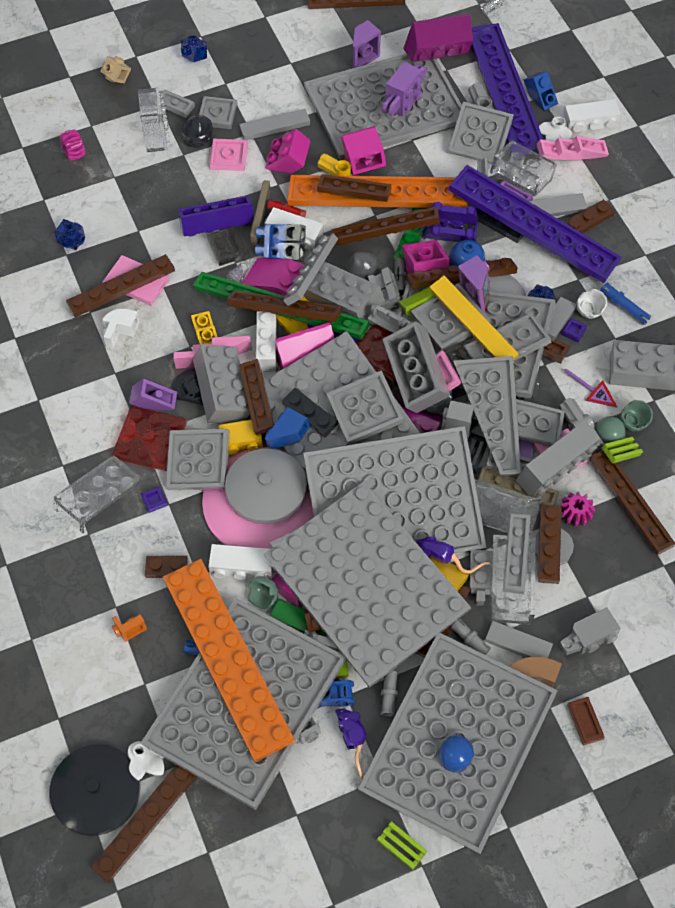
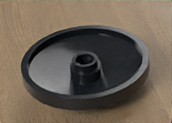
M89 745L73 751L62 760L52 776L49 798L56 817L66 828L77 834L98 836L116 830L131 817L137 807L141 787L140 780L135 779L129 771L131 760L128 756L111 746Z

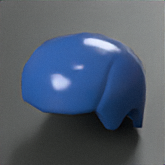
M461 735L449 736L439 749L438 755L441 765L453 773L466 770L474 756L473 745L467 738Z

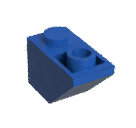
M547 71L538 72L523 79L529 96L543 111L558 104Z
M287 407L278 416L273 428L267 431L265 440L271 449L299 443L311 426L307 417Z

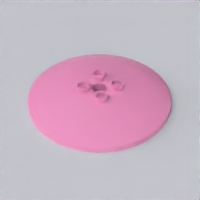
M244 450L228 458L227 473L238 458L250 451ZM308 483L304 502L297 512L286 520L274 524H256L240 517L229 505L225 489H204L202 506L205 521L212 534L223 545L271 549L269 542L299 529L314 518Z

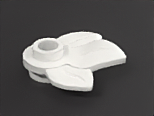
M561 116L554 117L551 122H544L539 126L541 134L546 135V141L555 142L558 138L570 139L572 136L565 118Z
M140 741L134 742L129 746L127 752L128 758L131 760L129 771L138 781L142 779L145 772L156 776L164 774V763L162 760L164 757L143 746ZM140 749L143 753L137 754L135 750Z

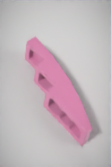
M576 136L573 140L558 138L555 142L539 140L537 142L540 158L582 160L607 157L609 155L605 140Z
M250 336L213 337L212 344L200 345L236 347L238 355L251 350ZM193 345V351L174 352L175 368L195 367L193 357L200 345Z

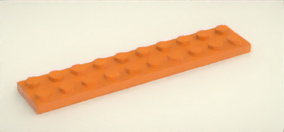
M291 175L287 199L288 205L430 208L434 202H440L446 206L467 207V201L448 190L456 177L339 176L391 184L392 190L388 202L318 192L317 185L321 175Z
M202 559L163 576L166 586L254 762L295 743L289 727Z

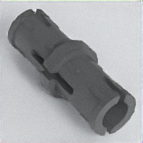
M396 258L393 260V274L401 296L405 292V260Z

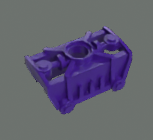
M434 202L430 206V208L438 206L440 223L438 225L424 226L423 239L429 238L453 242L465 239L477 241L478 216L475 207L446 206L440 202ZM464 224L474 225V228L470 227L469 229L463 230V227L461 226Z

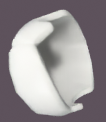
M597 289L583 292L576 302L577 310L583 317L589 319L597 318L604 312L607 306V298L603 292Z

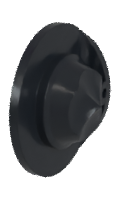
M195 368L180 373L172 385V390L177 391L176 400L203 405Z

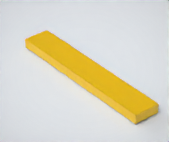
M445 276L429 287L430 291L493 357L513 356L514 360L519 356L518 352Z

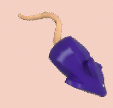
M426 537L415 541L428 557L444 564H448L452 559L463 573H473L484 565H490V562H483L473 569L465 570L462 568L458 557L454 554V547L452 545L438 541L436 537Z
M336 709L335 713L339 719L338 727L340 732L343 733L347 749H356L355 763L362 782L363 775L359 763V753L366 739V731L360 723L361 716L357 711Z

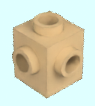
M107 56L100 72L106 75L105 78L111 82L125 84L131 68L124 63L122 58Z

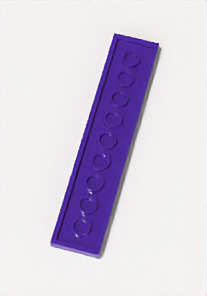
M499 23L472 27L473 42L471 48L492 100L495 110L514 114L506 140L511 156L515 157L539 152L537 142L544 139Z
M469 165L464 167L448 188L450 192L603 284L622 258Z

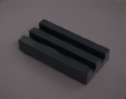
M471 433L468 438L469 448L473 439H477L470 455L471 463L474 460L480 442H484L475 465H472L473 473L476 474L488 444L485 437Z

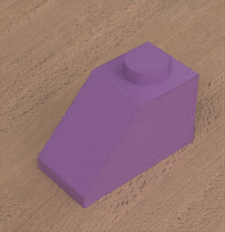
M142 379L132 386L129 403L145 410H174L177 391Z

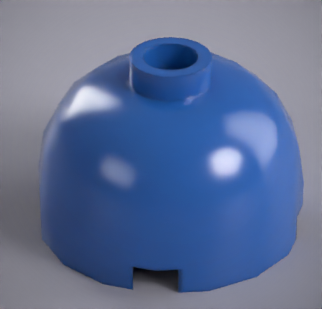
M461 240L450 251V266H459L477 255L483 261L485 260V251L476 241Z

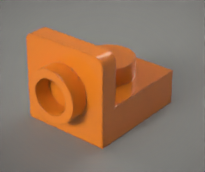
M141 614L127 619L122 625L116 616L112 618L115 624L112 626V629L116 636H122L125 642L147 630Z

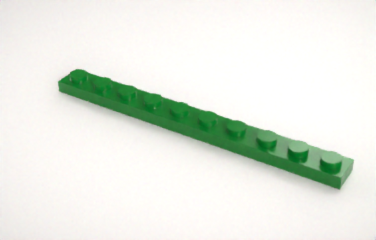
M201 272L193 284L194 290L227 299L234 290L282 298L286 297L205 272ZM345 313L340 315L337 322L330 323L332 331L341 334L347 331L351 337L361 340L370 326L369 320ZM277 314L314 326L329 323L324 320H309L305 317H290L286 314Z

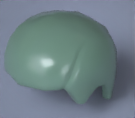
M633 400L622 409L620 419L624 423L625 428L630 431H641L651 423L653 411L644 401Z
M607 416L600 419L595 425V431L604 444L625 439V426L618 418Z
M265 576L255 577L247 587L248 589L250 588L249 601L260 609L268 610L278 598V588L275 582Z

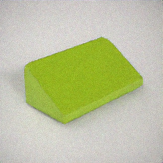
M426 288L398 303L406 316L411 315V310L436 296L430 291V288Z

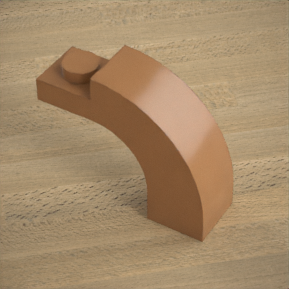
M527 657L514 662L509 667L553 688L562 663L545 657Z

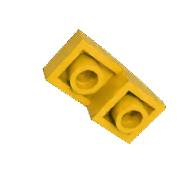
M210 312L191 315L199 345L212 344V338L217 337Z

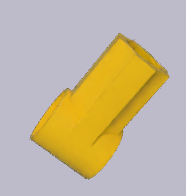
M323 154L320 157L318 168L333 176H351V164L348 161H338L328 154Z

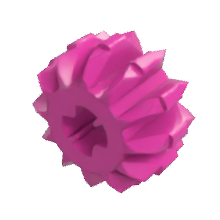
M75 129L61 133L60 143L66 157L70 161L83 157L85 155V147L79 133Z
M578 491L575 496L570 492L568 497L562 499V504L560 505L561 517L568 518L567 524L574 522L576 527L580 522L584 526L587 521L592 520L595 507L592 506L593 500H587V494L580 496Z

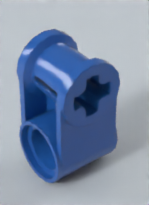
M333 681L327 691L329 695L322 699L319 706L349 707L355 705L352 692L354 681Z

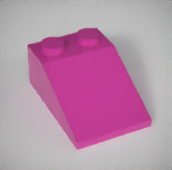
M257 258L242 284L286 296V291L294 284L293 280L300 274V269L305 265L291 259Z

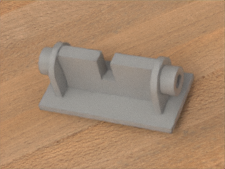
M374 304L371 307L372 314L368 318L369 321L392 333L411 323L404 317H400L379 304Z

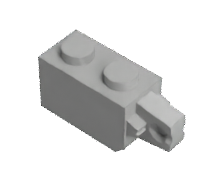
M606 607L574 623L571 634L563 639L559 645L565 655L578 651L580 654L587 651L592 653L600 647L599 645L605 642L610 644L615 641L621 628Z

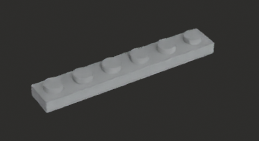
M334 233L328 237L325 235L318 241V246L312 250L313 254L305 261L306 265L300 269V274L293 280L294 284L286 291L287 295L283 301L288 306L301 299L338 240Z

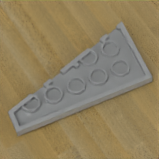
M513 356L453 361L471 405H474V413L500 475H520L521 464Z

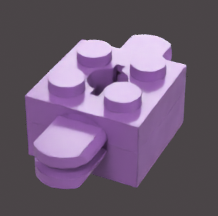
M403 62L386 83L385 102L382 112L392 117L395 113L403 117L407 111H410L413 103L421 97V84L426 76L427 68L421 67L420 64L412 66Z

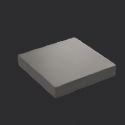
M203 96L199 115L208 117L213 128L232 129L237 100Z

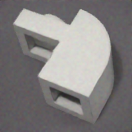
M115 309L105 315L102 320L105 328L102 339L105 341L106 348L114 349L119 334L134 337L139 325L137 311Z

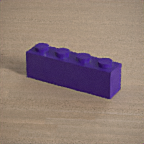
M248 195L178 209L180 227L184 237H191L205 232L211 233L220 229H230L240 225L246 226L254 221L252 202Z

